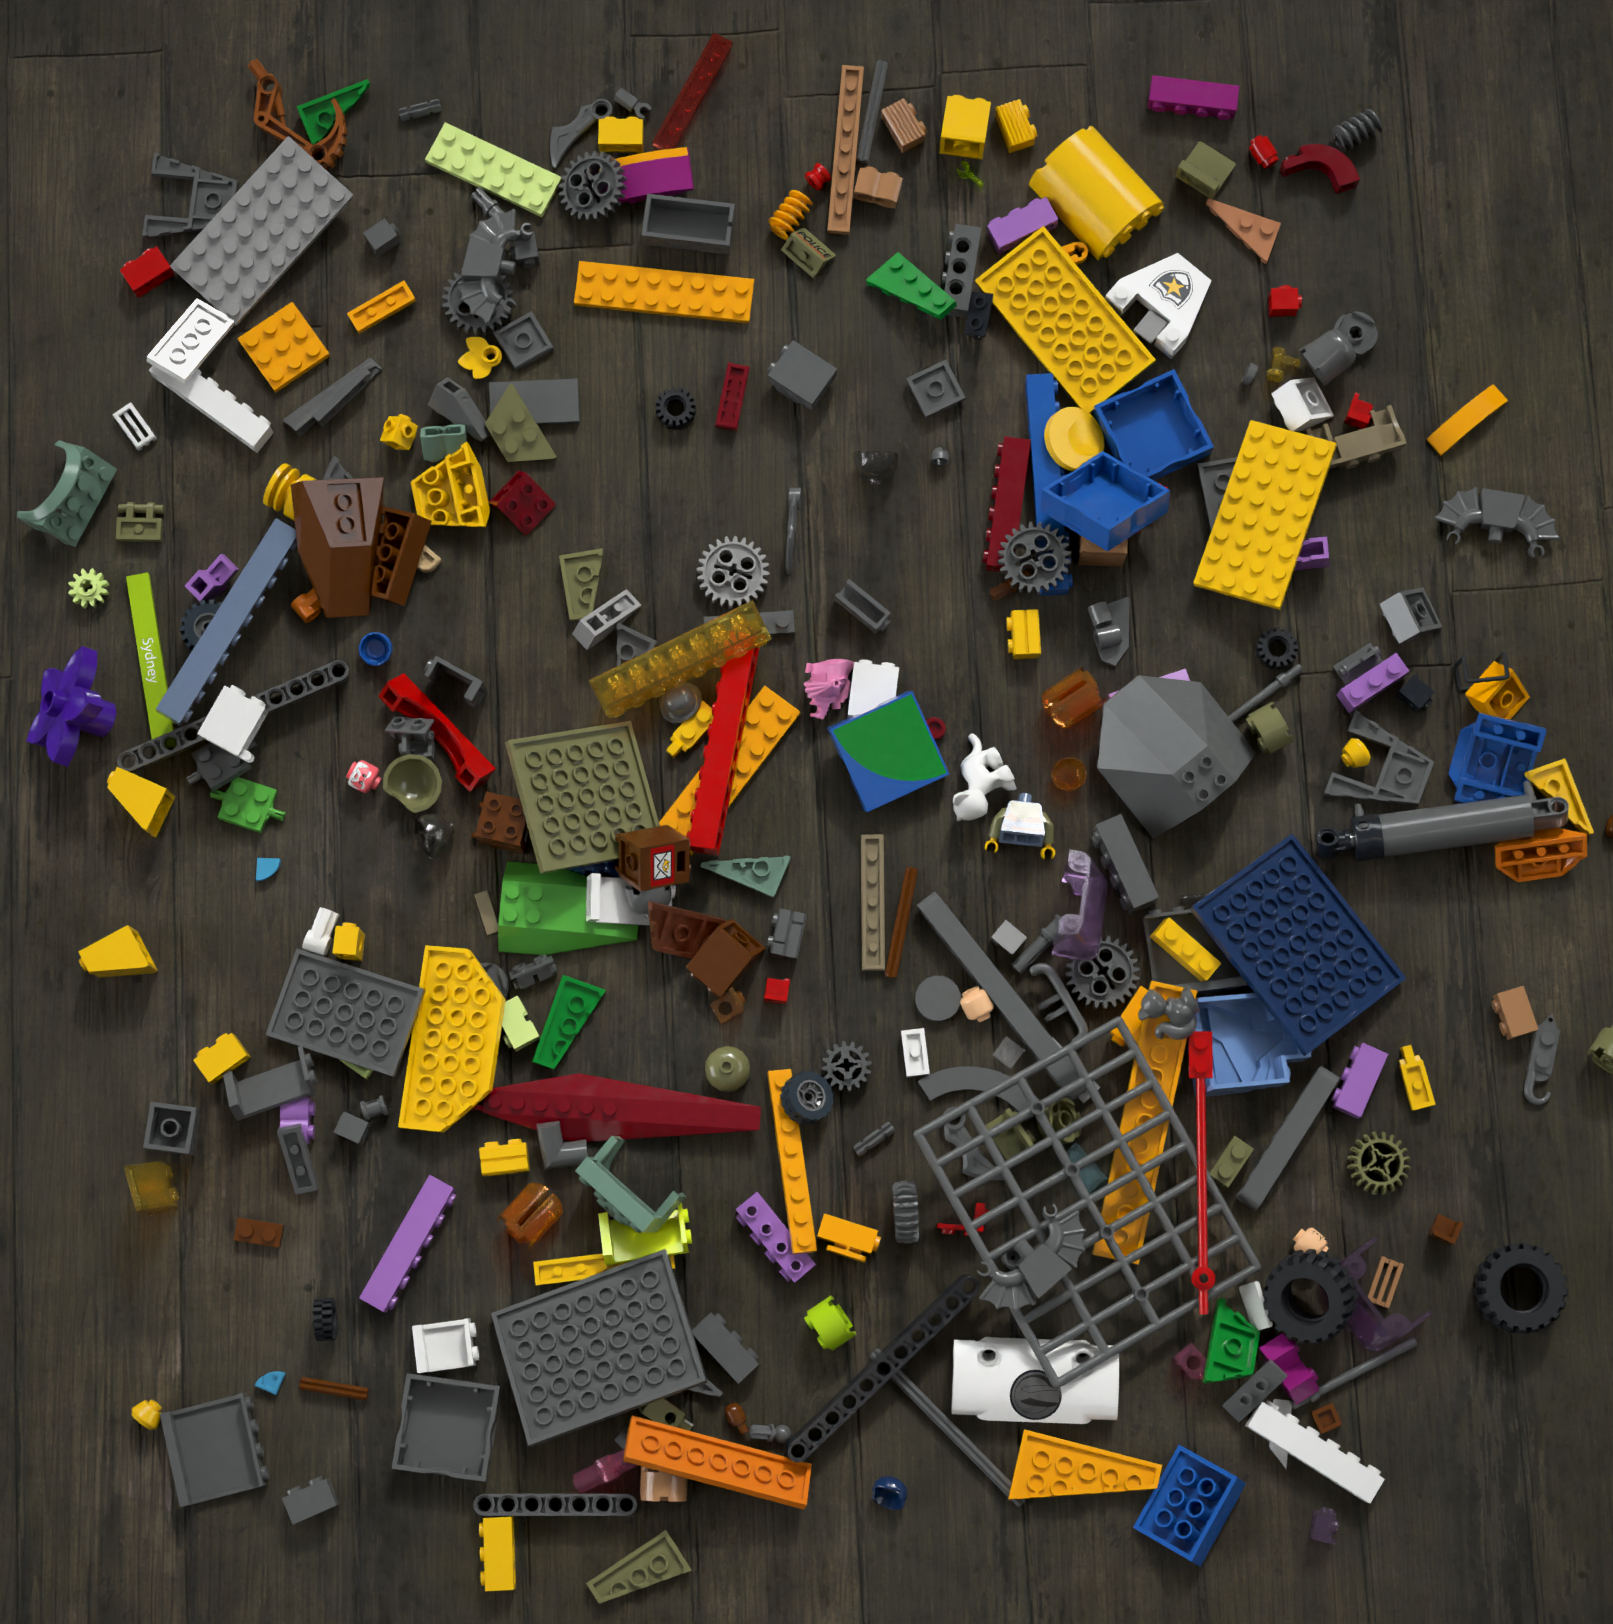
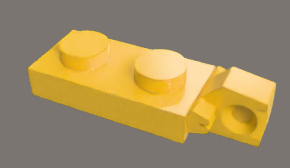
M704 701L701 702L697 712L691 718L684 721L670 738L673 743L666 751L673 758L681 750L684 752L688 749L691 750L708 731L709 724H712V708Z
M1411 1045L1401 1047L1402 1059L1398 1060L1399 1069L1411 1110L1436 1105L1423 1060L1420 1059L1419 1055L1414 1056Z

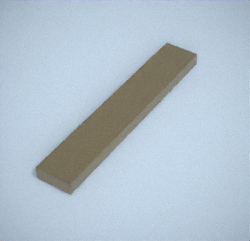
M884 834L861 835L862 971H885Z

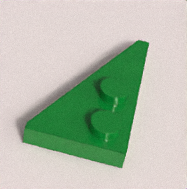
M368 79L297 106L312 145L320 142L335 125L336 112L331 100L336 99L345 115L371 87Z

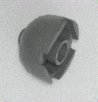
M632 885L631 889L628 886L625 887L628 905L634 912L644 914L645 918H649V901L664 905L670 904L671 886L641 892Z

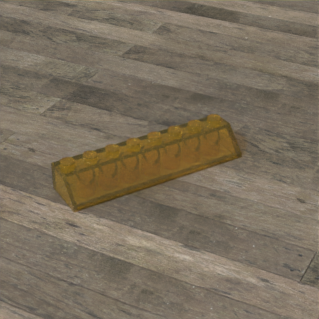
M752 600L588 681L609 719L619 717L626 710L642 706L645 701L653 697H660L667 690L673 687H680L691 678L701 677L708 670L714 667H721L734 657H742L747 651L766 645L772 638Z

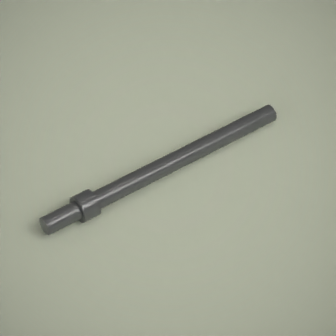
M1298 663L1286 673L1282 672L1275 677L1274 682L1228 716L1233 723L1279 688H1285L1291 683V679L1303 671L1302 666Z
M1412 1337L1318 1386L1319 1391L1296 1405L1292 1400L1290 1404L1293 1409H1296L1308 1402L1313 1403L1319 1400L1321 1395L1418 1346V1343Z

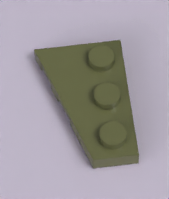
M603 548L559 556L570 622L580 621L594 611L604 553Z

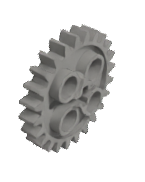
M726 536L725 543L723 544L717 539L716 547L709 544L710 553L707 551L702 552L706 559L698 560L699 564L703 566L697 568V572L703 574L697 577L698 582H704L700 585V589H708L705 593L706 598L713 595L712 603L717 602L719 599L721 607L727 602L730 609H732L734 603H737L738 607L741 608L743 601L749 606V598L757 601L756 592L763 594L764 590L761 585H768V581L763 579L770 576L769 572L764 571L769 568V563H762L766 560V555L759 556L761 548L759 547L754 550L753 541L746 545V538H743L740 543L737 540V536H734L733 542H730ZM725 554L732 557V560L728 563L720 560ZM746 561H749L754 565L749 570H745L741 567V565ZM715 565H718V566H720V567L723 568V569H720V568H717V569H716V568H714V566H715ZM733 569H737V573L730 576L729 571L732 572ZM716 575H722L725 580L722 583H715L713 578ZM744 576H751L752 579L749 580ZM737 582H743L746 584V587L743 590H736L734 585Z

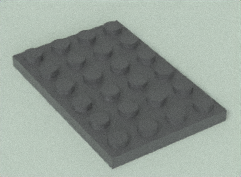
M297 948L266 1036L396 1077L426 990Z

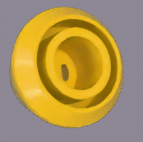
M1351 738L1342 749L1343 754L1341 758L1346 766L1357 768L1369 764L1371 759L1369 751L1359 739Z
M152 1399L149 1402L144 1400L132 1408V1416L147 1429L154 1430L159 1426L160 1414L162 1413L160 1410L162 1407Z

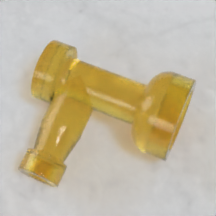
M1274 347L1272 350L1274 355L1272 368L1267 370L1266 379L1272 382L1283 381L1284 372L1281 370V364L1299 367L1301 359L1285 355L1286 350L1284 348Z

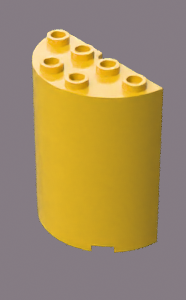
M1089 126L1087 130L1084 128L1079 130L1060 144L1045 159L1047 163L1045 167L1037 169L1029 182V186L1041 199L1047 197L1055 214L1080 242L1087 246L1088 250L1097 260L1103 256L1106 258L1111 255L1117 244H1124L1131 237L1130 232L1132 230H1141L1148 223L1147 220L1151 216L1156 217L1164 210V203L1093 126Z

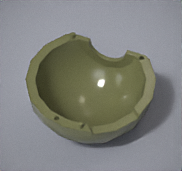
M408 754L395 759L388 766L383 777V789L401 801L413 813L428 809L436 802L441 793L442 779L439 770L431 760L422 755Z

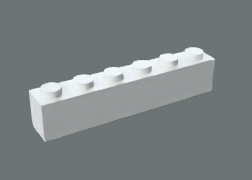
M155 366L150 368L149 371L155 379L256 453L259 452L274 433L270 427L271 423L265 417L260 415L258 418L253 414L254 410L245 403L240 405L235 401L236 397L227 390L225 392L221 391L218 388L219 385L210 377L207 380L202 377V372L199 369L184 384Z
M1267 1400L1266 1403L1260 1402L1256 1406L1245 1425L1246 1427L1369 1504L1372 1502L1385 1480L1379 1476L1381 1471L1371 1465H1368L1366 1468L1359 1463L1361 1460L1359 1457L1349 1451L1347 1455L1339 1450L1340 1445L1330 1439L1325 1442L1318 1437L1320 1434L1318 1431L1309 1426L1306 1429L1298 1424L1300 1420L1287 1413L1284 1416L1278 1412L1279 1407Z

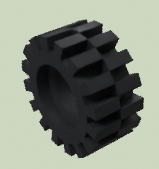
M671 387V390L665 389L664 394H659V399H656L655 408L660 423L662 425L665 424L667 429L672 427L673 430H677L678 427L682 430L685 425L689 426L691 424L690 421L694 420V415L696 414L695 401L693 396L689 395V391H683L681 387H678V390L675 387ZM673 401H679L684 405V411L679 416H672L667 411L668 405Z
M1280 627L1270 628L1259 638L1255 648L1257 649L1256 656H1259L1258 661L1260 663L1263 662L1265 668L1269 666L1271 667L1270 670L1275 668L1282 670L1284 667L1287 668L1297 656V639L1293 638L1294 634L1292 632H1286L1288 629L1284 628L1281 630ZM1273 641L1282 642L1285 646V654L1280 657L1273 656L1269 652V644Z
M333 1297L314 1299L312 1317L316 1341L336 1340L338 1334V1315L335 1299Z

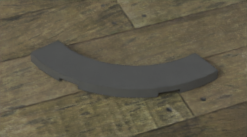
M962 1066L932 1073L919 1080L918 1084L931 1101L941 1095L958 1090L984 1092L1010 1076L988 1068ZM1018 1084L997 1095L1018 1112L1028 1108L1029 1104Z

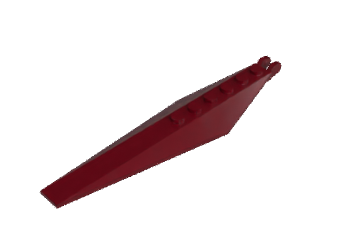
M580 1073L493 1088L492 1092L484 1098L483 1105H475L470 1110L483 1111L485 1114L537 1130V1124L560 1121L562 1138L570 1142L585 1139L587 1142L608 1141L611 1136H619L624 1140L760 1130L761 1107Z

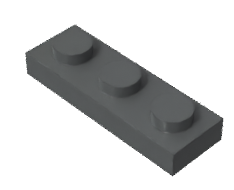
M301 1123L278 1128L277 1134L295 1195L318 1190V1180Z

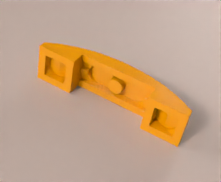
M1493 384L1456 412L1426 440L1442 456L1458 443L1462 437L1502 407L1508 400Z

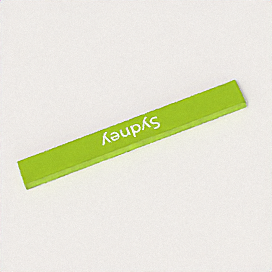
M147 572L126 576L151 737L155 739L175 729L174 723L156 712L158 704L168 690L151 579L150 574ZM170 738L166 741V748L177 746L175 738Z

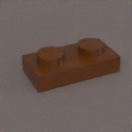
M238 1217L233 1240L281 1248L285 1225Z

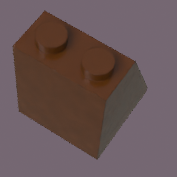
M731 918L716 928L686 968L690 971L689 973L693 978L701 980L707 985L710 993L721 997L732 988L766 947Z

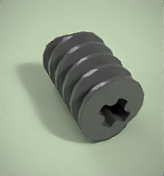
M1366 109L1363 113H1358L1356 117L1349 118L1348 122H1342L1341 126H1335L1333 128V136L1338 149L1345 153V145L1349 149H1353V141L1360 145V137L1367 141L1369 139L1368 133L1374 137L1376 136L1375 129L1382 133L1383 126L1376 113L1371 109Z

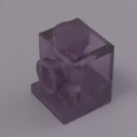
M1321 1507L1320 1511H1313L1308 1538L1330 1544L1336 1543V1540L1332 1539V1534H1336L1338 1529V1520H1335L1334 1509Z

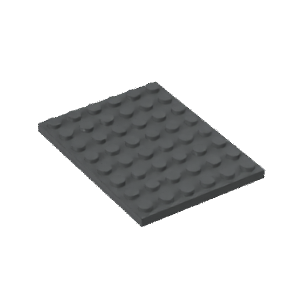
M666 1249L491 1313L526 1440L530 1447L708 1382Z

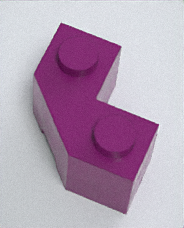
M1282 1333L1260 1347L1265 1361L1267 1362L1271 1359L1288 1375L1281 1383V1386L1296 1405L1320 1390L1316 1383L1318 1376L1311 1367L1307 1369L1301 1362L1297 1353L1300 1349L1294 1340H1288Z

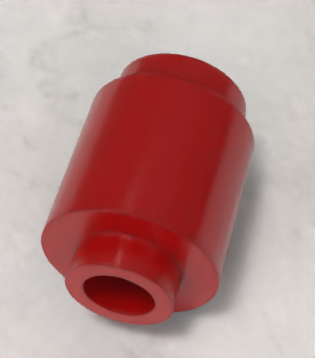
M1259 135L1250 141L1251 146L1248 149L1259 166L1267 169L1279 161L1278 153L1267 136L1262 137Z

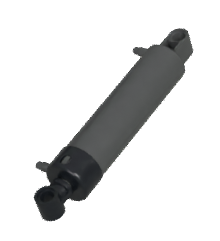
M1529 781L1523 783L1525 795L1379 815H1364L1362 805L1356 804L1354 806L1355 817L1350 818V833L1349 829H1343L1342 831H1337L1331 827L1320 829L1316 835L1317 853L1322 858L1331 859L1337 856L1339 852L1352 851L1351 847H1353L1355 859L1359 862L1382 859L1388 856L1534 837V830L1564 826L1568 821L1569 804L1567 800L1561 797L1537 800Z

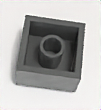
M151 1102L143 1148L195 1156L202 1110L196 1107Z

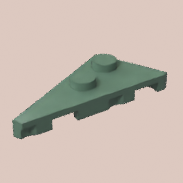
M791 857L743 858L727 861L713 860L702 862L700 867L774 898Z

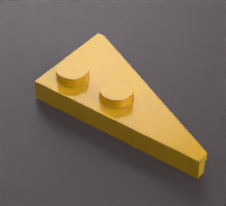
M1565 758L1524 773L1525 777L1546 798L1561 797L1567 800L1569 804L1568 820L1581 833L1586 835L1594 833Z

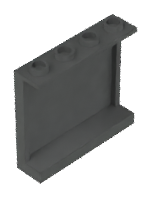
M1184 907L1170 908V912L1161 913V909L1147 911L1148 915H1144L1142 918L1151 981L1183 988L1189 986L1190 989L1197 990V994L1240 989L1248 985L1190 909L1184 910ZM1171 918L1221 962L1220 966L1207 981L1200 982L1149 937L1164 919Z
M247 1392L160 1414L180 1507L267 1485L266 1480H269V1472L267 1466H263L261 1457L264 1456L262 1443H258L256 1434L259 1433L257 1420L252 1418L251 1410H254L252 1397L248 1396Z

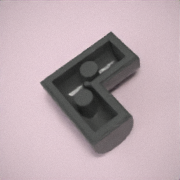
M560 1121L537 1124L544 1170L580 1165L586 1157H589L586 1139L563 1143Z

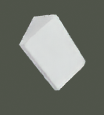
M1255 1281L1240 1286L1239 1290L1250 1324L1254 1325L1258 1330L1272 1327L1273 1323L1267 1317L1269 1311L1265 1310L1263 1306L1265 1299L1262 1296L1263 1293L1259 1282Z

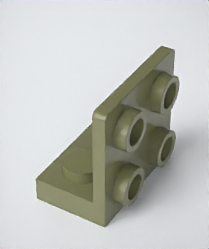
M1199 141L1186 161L1182 160L1175 177L1210 199H1213L1236 164Z
M1008 1108L1002 1115L985 1125L987 1130L1016 1115L1017 1111L1012 1112ZM1021 1123L992 1138L1005 1160L1033 1146L1034 1142H1036L1029 1130L1024 1131L1020 1125Z

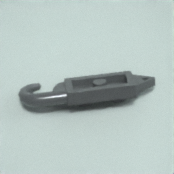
M1550 1014L1540 1025H1537L1539 1030L1534 1033L1527 1066L1524 1095L1530 1103L1535 1105L1546 1103L1551 1096V1092H1547L1543 1098H1536L1533 1095V1087L1535 1081H1545L1552 1074L1561 1031L1557 1029L1553 1014Z

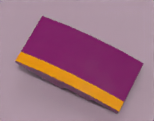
M687 147L658 150L615 159L621 164L620 167L625 170L622 175L627 178L622 183L627 186V189L621 190L625 198H619L618 201L620 203L627 201L631 204L647 199V194L674 196L694 190L689 148Z

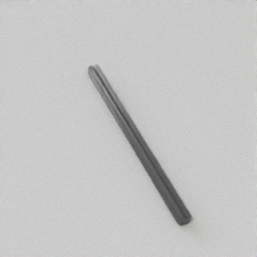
M875 1349L870 1354V1358L873 1360L881 1350ZM881 1362L878 1365L884 1372L887 1371V1362ZM899 1369L891 1377L897 1386L1009 1497L1012 1482ZM1016 1499L1011 1501L1019 1507L1026 1501V1499Z

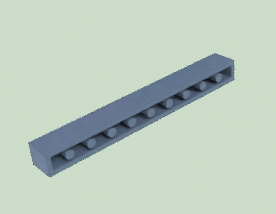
M275 518L156 708L157 713L179 726L182 722L187 723L193 714V711L190 709L195 702L200 703L206 693L203 691L207 683L211 685L217 676V672H215L219 664L223 666L229 656L227 650L231 645L235 646L241 637L239 631L243 626L247 627L253 618L251 612L254 607L259 608L264 601V591L266 588L271 589L277 578L274 575L278 569L283 570L289 560L286 556L290 550L294 552L298 547L296 530Z

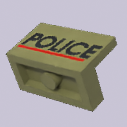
M804 227L791 233L781 249L812 278L817 277L824 265L836 257L829 248Z

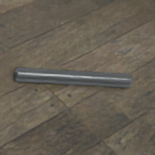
M878 60L876 62L857 154L858 163L867 164L869 160L888 68L886 61Z

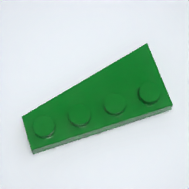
M899 252L866 279L867 285L873 288L877 287L889 296L892 294L906 304H913L917 306V309L940 320L957 306L956 301Z
M562 975L532 1062L554 1070L606 990Z

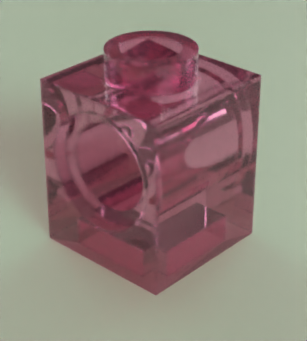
M1188 1343L1172 1359L1190 1380L1195 1378L1200 1380L1204 1377L1206 1358L1192 1343ZM1191 1356L1196 1357L1199 1363L1195 1370H1191L1187 1366V1359Z

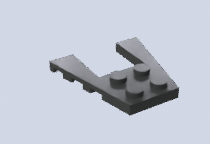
M154 153L151 171L153 177L194 180L189 217L145 215L142 236L144 239L203 230L238 192V181Z
M1355 710L1347 733L1390 748L1376 787L1332 772L1324 795L1418 805L1434 761L1413 747L1406 745L1398 737L1388 733L1379 727L1380 725L1367 719L1359 711Z

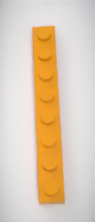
M791 1069L768 1071L767 1077L792 1254L813 1253L817 1251L800 1128L796 1121H792L786 1115L780 1099L782 1086L792 1077Z

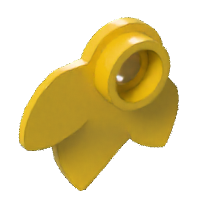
M466 338L470 351L465 353L458 360V363L465 369L473 370L474 379L485 378L490 374L492 367L497 366L501 362L502 353L498 347L489 345L484 338ZM489 354H494L495 358L489 360L487 359V356Z

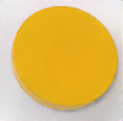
M1066 407L1049 418L1044 432L1046 448L1052 459L1062 468L1075 471L1081 464L1104 450V436L1101 427L1096 419L1087 411L1078 407Z

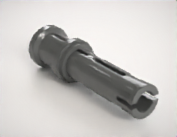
M1058 914L1054 916L1055 919L1046 928L1041 929L1037 939L1011 964L1020 975L1046 948L1056 944L1057 939L1066 930L1069 931L1071 929L1070 925Z

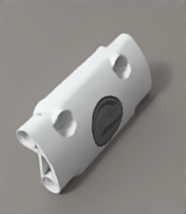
M984 1337L980 1341L978 1340V1342L975 1340H954L952 1414L976 1415L979 1419L988 1421L1086 1424L1091 1422V1419L1117 1420L1119 1353L1064 1386L1055 1389L1052 1387L1028 1341L1024 1338ZM1052 1339L1037 1340L1039 1344L1042 1346L1045 1343L1051 1341ZM1070 1340L1047 1353L1046 1356L1057 1376L1060 1377L1098 1355L1100 1351L1097 1346L1091 1345L1087 1341ZM990 1349L994 1352L987 1354L984 1351ZM1080 1353L1088 1354L1085 1357L1078 1356Z

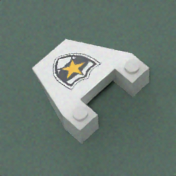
M1176 253L1121 278L1106 294L1105 300L1120 318L1138 300L1147 309L1168 322L1167 326L1157 336L1154 346L1172 359L1186 343L1211 280L1179 253Z

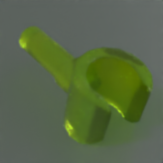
M966 161L961 162L966 170L961 171L956 168L960 178H969L980 187L985 184L970 171L969 164Z

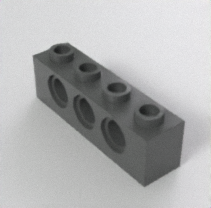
M955 223L954 231L949 233L948 244H952L951 252L946 251L945 265L949 266L948 272H943L941 285L945 286L944 291L956 301L957 306L947 315L967 318L982 227ZM965 247L968 251L960 253L957 248ZM961 267L965 272L958 274L954 272V269ZM958 288L961 290V293L955 295L950 290Z

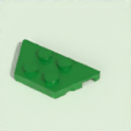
M1221 1297L1216 1303L1203 1383L1247 1378L1252 1376L1254 1372L1260 1331L1254 1325L1248 1323L1245 1317L1238 1311L1235 1313L1225 1304L1227 1301Z

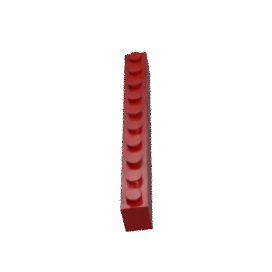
M730 632L729 639L725 641L724 651L726 656L720 665L722 676L721 681H718L716 685V694L718 696L716 703L714 702L712 705L713 721L712 724H709L707 731L709 741L703 750L704 766H701L699 770L700 786L695 790L696 806L695 809H692L690 815L691 831H688L686 835L689 838L692 853L719 856L761 645L759 638L754 634Z

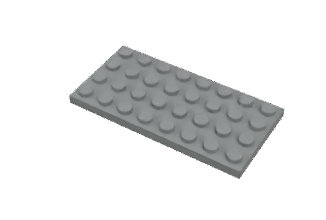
M288 136L176 258L170 267L217 310L234 320L233 324L237 326L355 196Z

